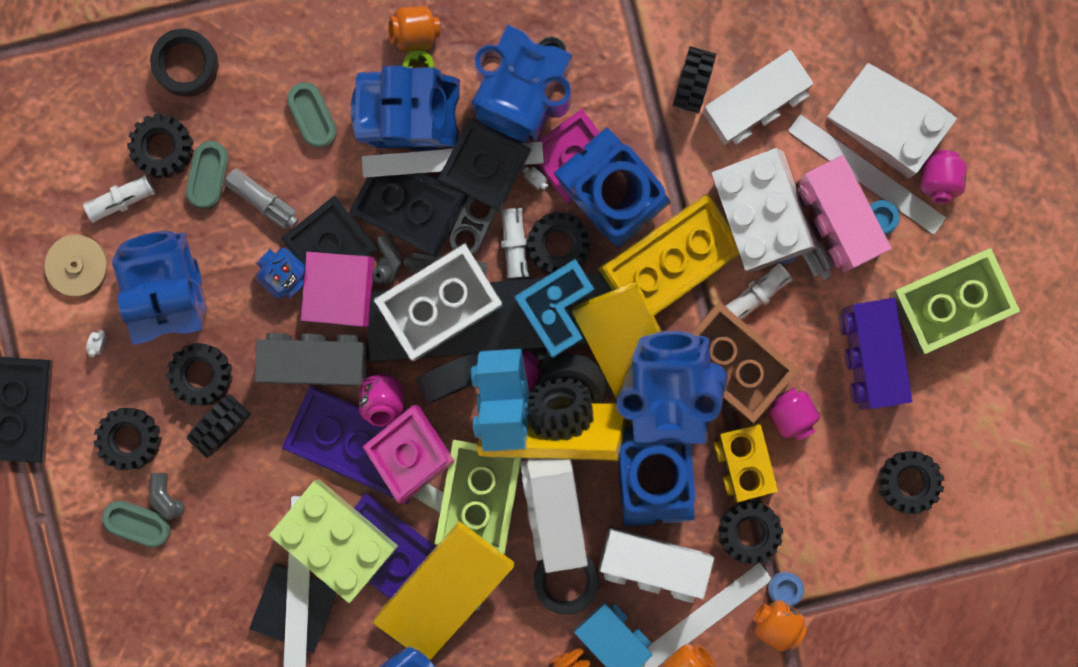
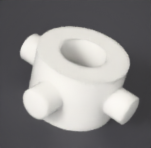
M532 166L530 169L525 167L523 169L524 179L536 190L540 188L545 190L548 187V184L545 183L547 181L546 177L535 167Z
M99 330L98 333L92 332L89 336L86 351L89 352L88 355L90 357H94L95 354L101 355L105 349L107 336H105L103 330Z

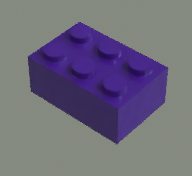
M895 298L857 303L843 308L844 315H839L841 334L843 336L847 335L849 349H845V361L848 370L853 369L855 383L850 384L853 403L859 404V410L912 403Z

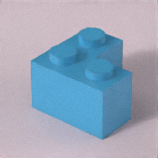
M576 259L515 296L517 303L552 358L583 339L565 309L594 291Z
M521 349L479 352L477 366H472L471 369L473 387H478L480 393L477 394L479 416H474L473 420L475 437H481L483 452L526 449L529 425L527 406L529 390Z

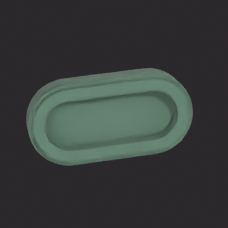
M307 82L294 85L288 93L287 102L303 138L314 148L322 149L330 146L336 139L337 127L320 91L316 86Z
M206 141L201 143L193 155L186 186V196L189 202L199 209L206 210L215 207L222 197L229 165V154L218 142Z
M113 502L103 512L102 521L108 532L143 546H160L171 535L169 520L162 518L158 512L131 502Z

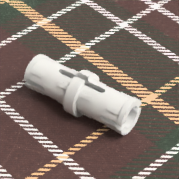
M144 174L142 177L121 187H118V185L110 187V192L83 203V206L91 222L95 223L97 220L118 210L121 212L129 210V205L156 193L149 177Z
M522 208L501 210L504 241H501V248L505 249L507 279L529 277L526 261L528 239L524 237Z
M778 263L758 281H751L748 284L749 288L725 307L740 320H743L762 304L766 306L770 302L769 298L793 281L787 270Z

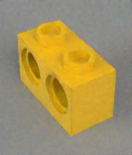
M761 424L717 434L719 441L713 444L719 463H725L728 474L722 476L727 496L733 495L734 501L740 502L778 492ZM736 437H743L748 442V451L741 457L735 456L731 451V443ZM747 470L753 471L757 476V484L751 490H744L739 482L741 474Z

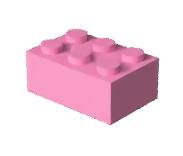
M844 155L806 173L797 181L799 186L797 191L802 205L810 207L815 217L811 220L812 225L820 238L825 236L831 248L827 250V253L836 269L840 267L842 272L845 273L892 249Z

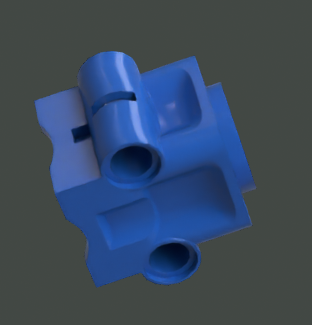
M507 24L497 46L485 45L475 55V67L481 83L471 103L474 113L477 114L475 118L489 128L518 141L527 142L528 139L537 141L548 116L559 118L564 116L570 109L571 86L567 77L572 69V54L556 46L538 45L525 32ZM489 63L500 65L497 70L491 72L483 69ZM552 92H559L564 98L554 102L550 101L547 96Z
M385 66L381 68V72H358L350 106L356 140L378 149L407 148L414 151H432L454 148L459 139L455 111L460 98V79L441 73V70L434 67L409 68L404 66Z
M605 127L582 148L584 151L581 154L577 152L555 171L554 175L559 181L558 184L583 211L597 230L619 249L642 229L644 223L648 224L671 201L665 194L664 186L630 146L623 144L609 128ZM619 170L627 180V192L619 204L608 207L602 198L601 187L608 174Z
M158 231L143 234L122 243L115 253L112 266L120 291L118 293L120 314L124 323H127L132 344L148 342L165 333L186 334L202 330L203 314L207 312V305L202 290L199 266L196 258H192L186 233L175 234L172 231Z
M664 331L643 336L638 340L632 357V366L627 371L617 399L619 413L623 417L633 420L634 442H655L663 438H675L685 443L706 444L710 421L715 419L720 413L728 379L723 367L710 363L709 338L683 331Z
M626 425L617 459L624 527L655 525L656 520H662L663 524L695 521V486L691 444L675 438H663L655 442H634V425ZM662 454L672 463L674 470L673 480L664 491L647 493L638 483V466L648 455Z

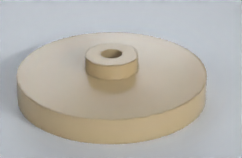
M69 235L59 239L51 246L45 258V273L48 281L57 291L69 296L80 297L93 293L102 285L108 271V260L103 248L93 239L83 235Z

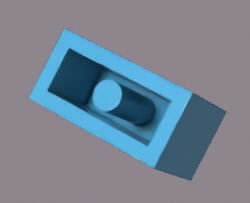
M603 601L574 628V633L606 667H641L653 656L652 652L648 649L652 644L651 641L640 629L634 632L631 631L624 623L628 617L615 603L609 607Z

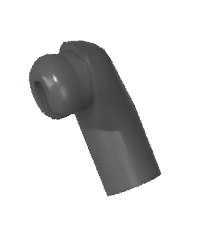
M390 234L383 235L375 240L382 254L377 267L373 268L372 279L377 284H390L395 280L402 265V258Z
M150 473V504L162 518L167 520L180 518L184 514V504L181 500H173L167 493L168 473Z

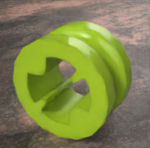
M411 51L404 58L403 66L413 68L410 66V63L412 61L418 62L420 58L426 60L424 64L428 68L434 67V62L426 51Z

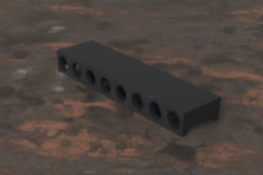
M601 273L585 274L594 288L593 293L565 309L583 338L573 346L589 345L572 313L573 306L612 291ZM544 278L489 282L503 307L419 359L462 356L472 353L479 354L481 351L546 349L515 299L516 295ZM387 291L371 292L367 327L370 362L411 360L374 299Z

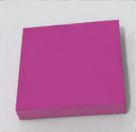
M583 109L537 141L542 142L544 161L539 163L538 166L567 205L573 200L558 184L559 181L555 177L554 172L577 152L581 154L584 151L582 148L600 133Z
M307 252L301 321L368 327L374 257Z
M417 405L410 407L362 446L397 503L406 502L455 463L423 411Z

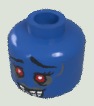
M281 248L275 253L269 249L256 262L260 267L256 274L257 282L277 299L284 296L290 299L304 285L305 264L287 248Z

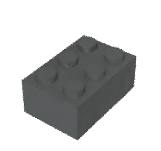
M266 333V339H257L255 382L364 386L365 380L368 378L369 345L361 342V337L354 335H336V342L326 341V336L320 334H301L300 341L292 340V335L285 333Z

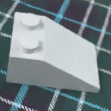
M869 63L866 64L827 116V119L908 179L919 171L957 120L954 115L931 98Z

